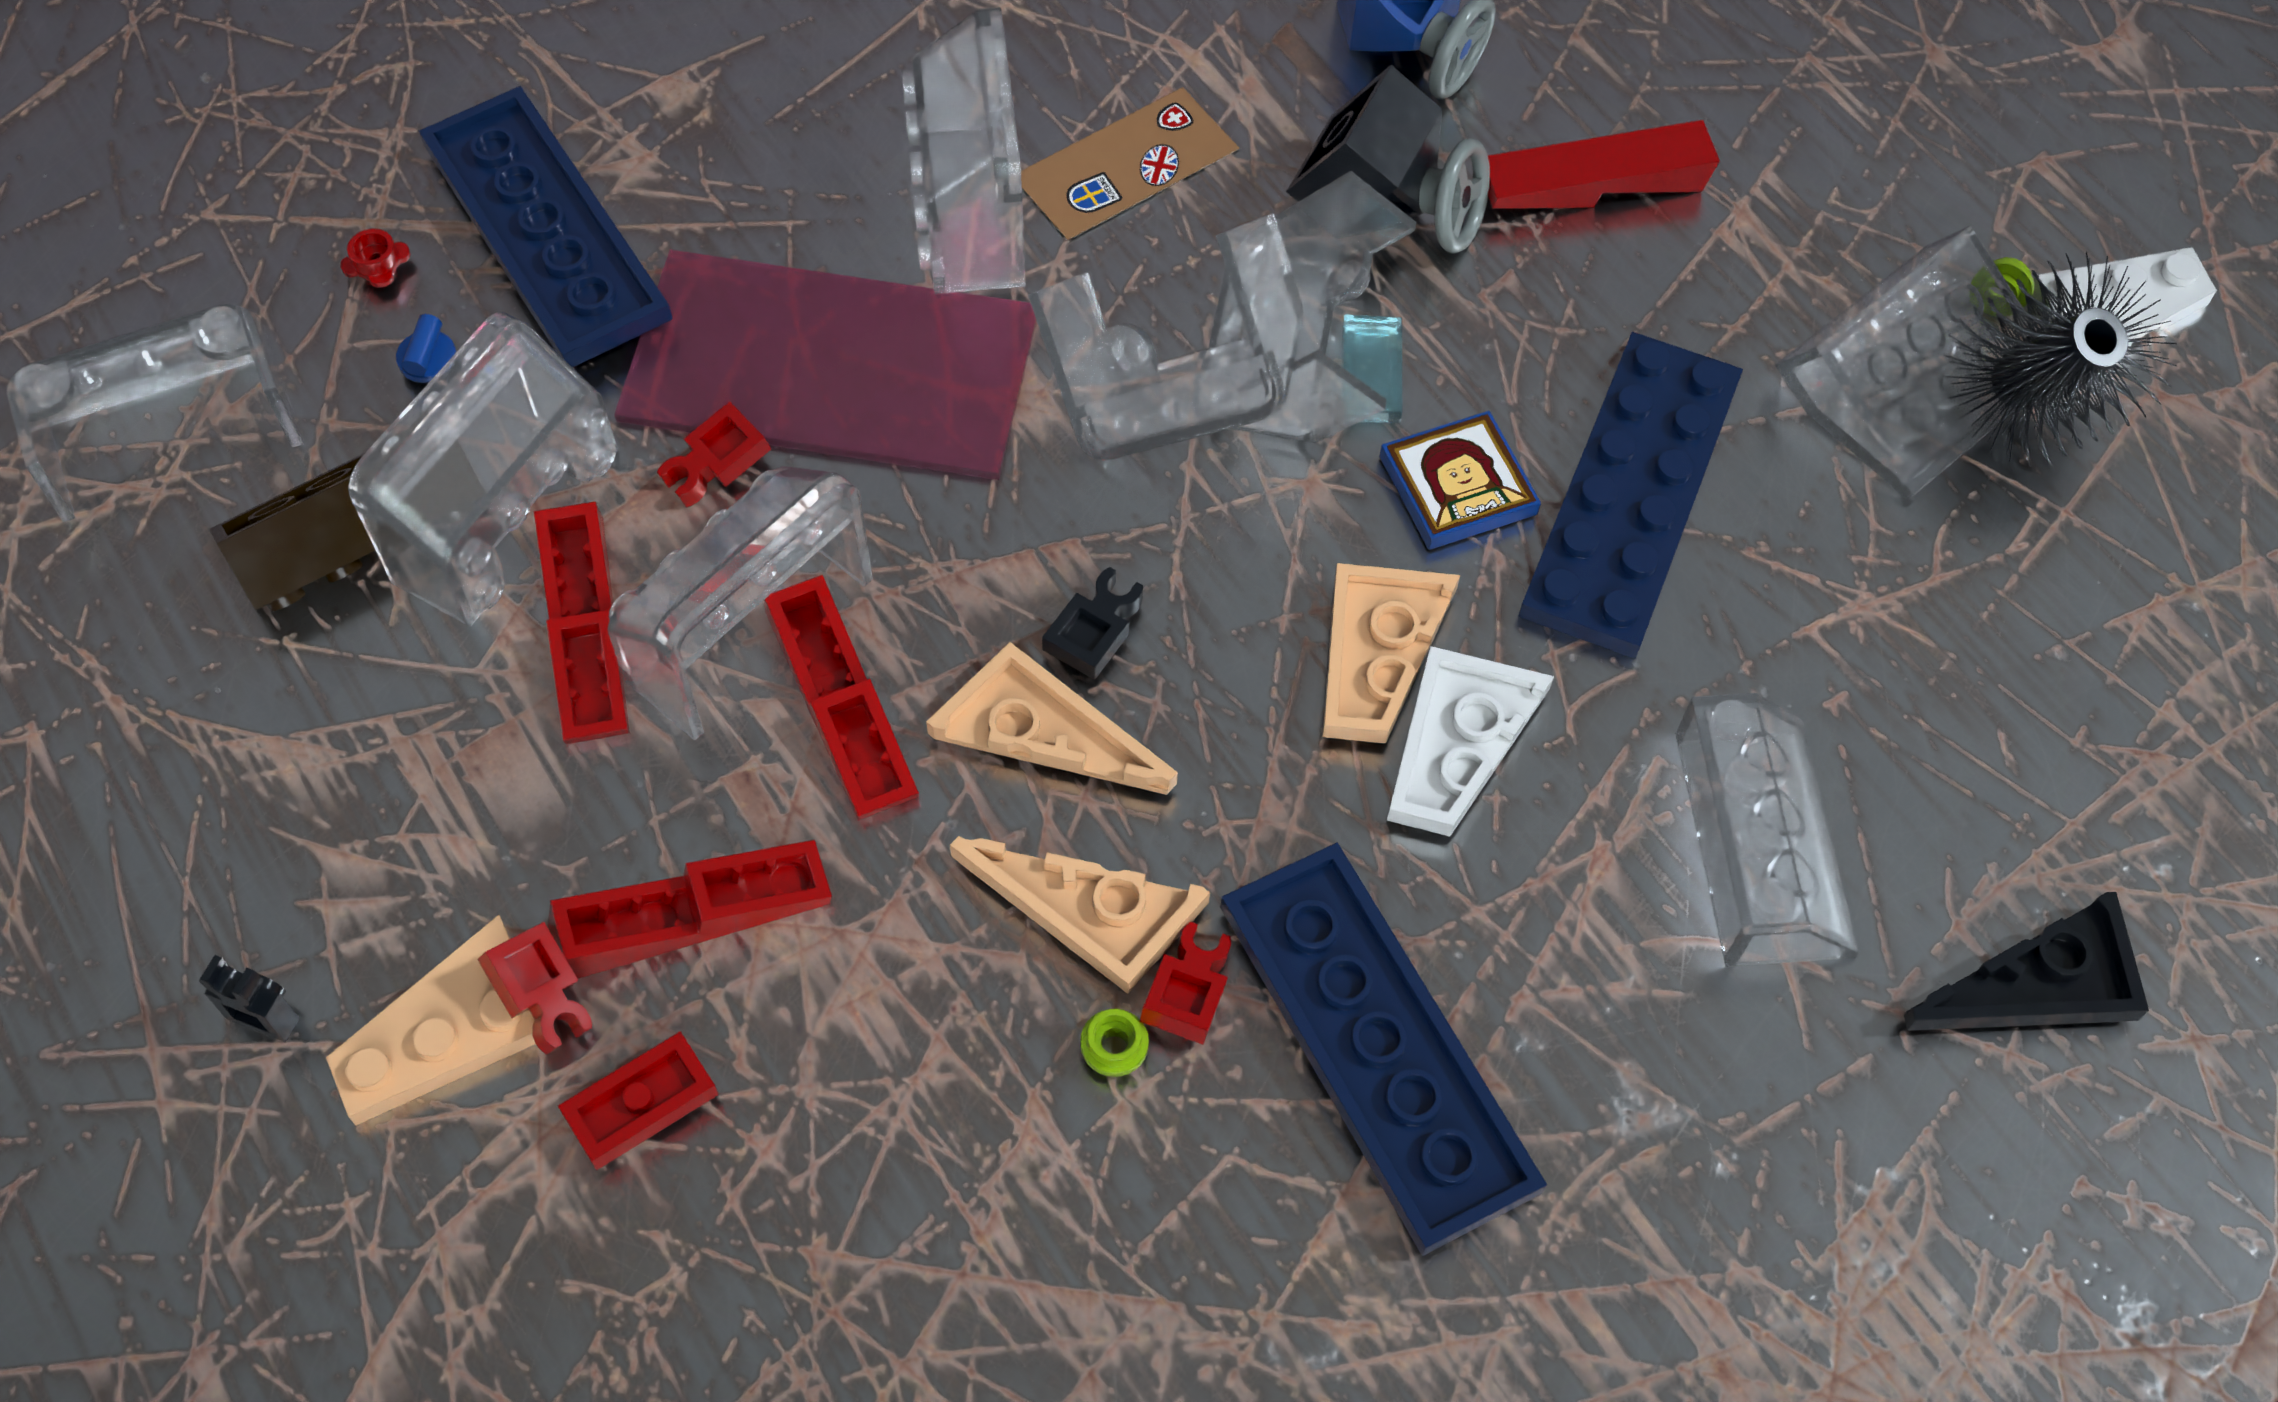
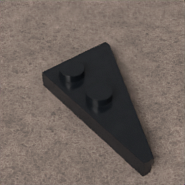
M2117 892L2104 893L2097 897L2088 907L2065 920L2061 918L2050 924L2031 940L2024 939L1983 963L1977 971L1953 985L1948 983L1929 994L1923 1002L1909 1009L1904 1014L1907 1031L2139 1021L2149 1011Z

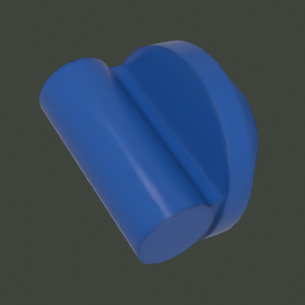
M420 315L413 334L402 341L396 352V362L401 373L414 382L429 383L440 380L453 370L457 362V350L453 341L446 334L440 332L442 322L433 315Z

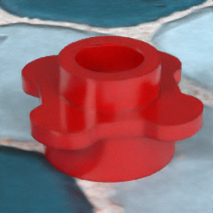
M366 229L358 232L350 239L347 245L348 256L342 259L340 267L345 276L350 278L359 276L369 280L372 286L381 288L393 282V275L401 263H405L410 259L411 253L407 244L404 242L394 243L393 238L386 231Z

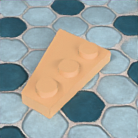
M1337 563L1334 579L1322 737L1386 744L1456 592L1460 575Z
M500 915L491 920L326 1057L347 1115L355 1126L536 1044L532 1035L535 1019L531 1012L527 1010L512 1019L477 960L484 952L510 939Z

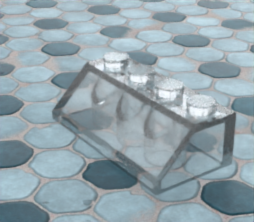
M1757 693L1692 697L1675 734L1725 967L1855 958L1859 951L1802 719Z

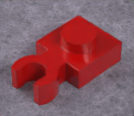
M729 401L684 438L691 452L686 456H675L666 460L659 467L657 474L668 488L675 485L678 480L688 477L687 481L674 492L686 507H690L703 498L707 491L708 482L714 477L727 487L772 448L765 437Z
M545 922L484 952L477 959L512 1019L527 1010L531 1012L535 1019L532 1027L533 1039L537 1047L546 1055L562 1045L559 1036L554 1031V1020L560 1019L567 1022L576 1038L584 1035L592 1028L591 1017L587 1010L581 1004L568 1000L563 992L579 980Z
M1189 922L1184 927L1177 948L1178 959L1164 954L1143 1006L1139 1022L1204 1045L1228 979L1227 976L1218 972L1226 964L1231 948V936L1223 933L1215 949L1202 950L1194 943L1198 924Z

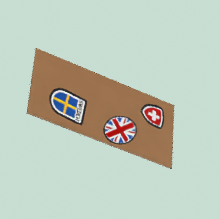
M1182 87L1015 173L1012 177L1067 240H1070L1240 148Z

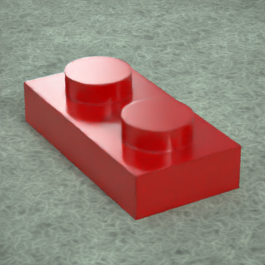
M680 1031L558 1105V1108L597 1171L719 1094L714 1082Z

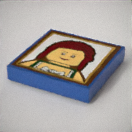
M1490 410L1381 445L1379 457L1428 550L1538 515L1541 502Z

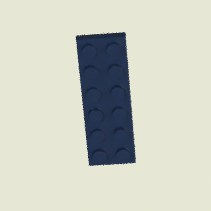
M521 86L419 130L426 150L567 370L673 320L668 302Z
M1633 331L1631 332L1522 602L1518 617L1636 659L1742 375V368Z
M1338 842L1221 897V910L1422 1256L1543 1194L1547 1187L1546 1181Z

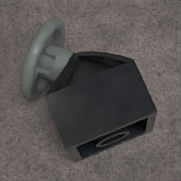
M1390 65L1331 115L1286 192L1336 234L1378 227L1423 213L1434 215L1435 231L1440 246L1449 253H1459L1469 246L1481 225L1489 194L1490 165L1483 144L1474 138H1467L1454 147L1443 169H1438L1443 109ZM1469 156L1473 167L1472 180L1467 178L1465 161Z

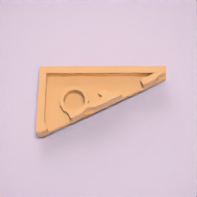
M1011 642L926 721L927 732L935 740L1165 795L1177 785L1178 772Z
M958 836L950 844L951 857L1127 994L1182 934L1184 927L1189 922H1193L1209 904L1210 892L1198 885L1190 884L1189 891L1147 882L1145 881L1146 874L1129 870L1109 871L1098 863L1047 853L1045 859L1006 851L1005 843L984 838L969 840Z

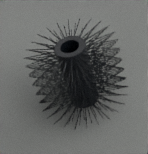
M2087 252L2088 291L2086 303L2080 291L2079 283L2076 280L2077 274L2075 276L2074 267L2072 269V261H2070L2066 253L2072 274V297L2057 275L2056 270H2054L2052 263L2047 261L2055 276L2057 297L2042 283L2039 275L2032 270V275L2038 280L2042 303L2032 297L2027 292L2024 284L2017 279L2018 287L2025 294L2028 313L2013 302L2012 297L2010 298V294L2005 288L2002 289V293L2007 299L2006 301L2010 303L2013 321L2006 318L1996 309L1993 299L1987 298L1989 306L1996 312L1995 315L1998 317L2002 332L1988 324L1976 307H1973L1977 319L1983 322L1980 324L1986 326L1987 329L1985 330L1990 332L1997 345L1977 335L1965 323L1962 327L1969 331H1966V333L1978 338L1971 339L1984 344H1977L1978 346L1987 347L1990 351L1985 352L1992 353L1996 358L1975 351L1954 337L1952 338L1956 341H1952L1965 347L1957 346L1958 348L1978 355L1963 354L1985 359L1970 361L1990 362L1993 365L1978 366L1944 354L1943 356L1964 362L1949 361L1951 363L1981 368L1956 369L1990 371V373L1965 376L1990 374L1991 378L1942 376L1948 378L1980 379L1951 384L1991 381V383L1961 391L1991 384L1992 387L1947 398L1951 399L1988 390L1974 396V399L1960 404L1963 405L1995 392L1996 395L1960 418L1998 398L1999 401L1974 422L1976 423L2001 402L1971 438L1977 434L1997 409L2004 404L2000 409L2002 411L1989 425L1990 427L2006 409L1990 436L1991 438L2001 423L1989 452L1992 450L2005 418L2014 409L2015 413L2003 431L2004 433L2014 418L2004 442L2005 445L2012 430L2006 452L2007 454L2011 443L2009 462L2019 412L2023 411V416L2018 423L2019 425L2024 417V425L2019 437L2025 426L2021 447L2026 434L2024 454L2027 443V461L2029 457V465L2031 463L2028 429L2031 415L2035 423L2033 430L2037 428L2038 431L2036 439L2038 434L2040 437L2038 447H2040L2041 441V453L2044 452V458L2046 456V460L2050 463L2044 444L2043 421L2050 428L2054 439L2056 438V446L2059 444V451L2064 456H2068L2060 441L2058 420L2072 433V438L2074 436V442L2079 449H2082L2083 445L2075 433L2074 416L2088 427V431L2090 429V436L2096 442L2099 441L2097 434L2094 432L2095 430L2091 427L2093 425L2090 423L2089 408L2106 422V428H2108L2111 434L2114 433V430L2110 425L2111 423L2107 420L2105 401L2115 407L2124 417L2127 426H2130L2129 419L2123 412L2116 390L2132 400L2146 418L2144 410L2138 404L2139 402L2136 401L2122 377L2143 388L2161 405L2155 394L2148 390L2150 388L2142 384L2144 382L2138 380L2135 377L2137 375L2132 374L2128 370L2129 368H2126L2122 363L2141 369L2170 386L2164 382L2167 380L2155 375L2161 374L2143 368L2153 367L2134 362L2144 360L2129 359L2125 355L2139 354L2177 367V365L2157 359L2169 360L2168 358L2140 353L2161 352L2128 349L2150 345L2128 346V342L2177 343L2139 341L2167 336L2127 338L2154 331L2155 329L2127 335L2129 332L2171 322L2167 321L2132 329L2143 324L2141 322L2159 315L2157 314L2127 327L2123 326L2124 323L2160 300L2122 321L2119 320L2120 317L2145 296L2143 295L2118 316L2130 304L2131 299L2145 282L2115 315L2113 314L2114 309L2129 293L2128 291L2111 310L2130 278L2128 277L2118 293L2128 266L2112 301L2105 309L2102 306L2114 286L2111 288L2103 301L2112 278L2111 275L2105 288L2110 269L2109 265L2106 275L2108 256L2100 300L2097 308H2094L2095 300L2093 301V293L2096 285L2092 291V283L2095 274L2091 282L2092 265L2090 270V258L2088 259ZM2064 296H2065V298H2066V300H2067V302H2068L2069 307H2070L2071 310L2068 309L2067 304H2066V301H2065V299H2064ZM2115 374L2119 376L2123 384L2119 381Z

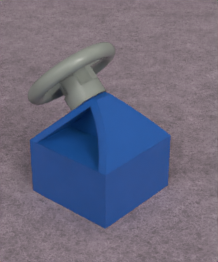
M1337 0V8L1350 51L1420 50L1422 53L1434 58L1429 74V90L1437 99H1446L1452 96L1469 78L1489 41L1496 14L1493 0H1470L1460 11L1461 0ZM1479 15L1478 20L1470 28L1471 23Z

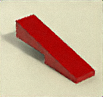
M1698 120L1488 155L1490 165L1488 197L1492 208H1594L1602 193L1702 192L1720 160L1704 121Z
M596 501L534 511L549 615L546 623L563 741L565 744L629 734L604 522Z
M823 574L765 595V613L858 821L919 797L917 787L871 679L866 678Z
M815 840L689 862L685 864L684 875L680 877L550 900L548 927L577 979L826 906L830 904L832 895Z

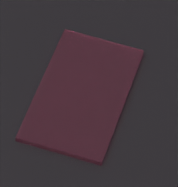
M669 251L657 287L670 306L673 320L641 334L614 413L617 422L691 433L730 401L765 437L769 445L999 480L1039 315V304L697 253Z

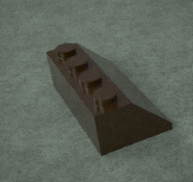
M431 420L209 530L255 611L268 605L271 611H277L303 598L306 593L302 587L323 576H326L328 582H335L353 574L363 567L360 560L361 557L381 547L386 554H389L412 544L420 538L416 530L439 519L442 525H448L468 516L475 511L472 502L485 496V493L451 429Z

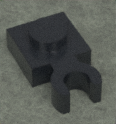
M1111 567L1105 569L1096 580L1095 598L1091 601L1076 593L1043 635L1042 650L1095 680L1129 635V621L1123 618L1132 616L1141 607L1143 585L1136 582L1129 593L1121 596L1115 595L1110 591L1116 584V570Z
M214 955L199 979V982L207 989L204 994L221 1014L230 1021L282 1042L287 1041L299 1021V1017L283 998L286 990L275 981L258 974L250 968H246L241 973L229 966L222 957Z

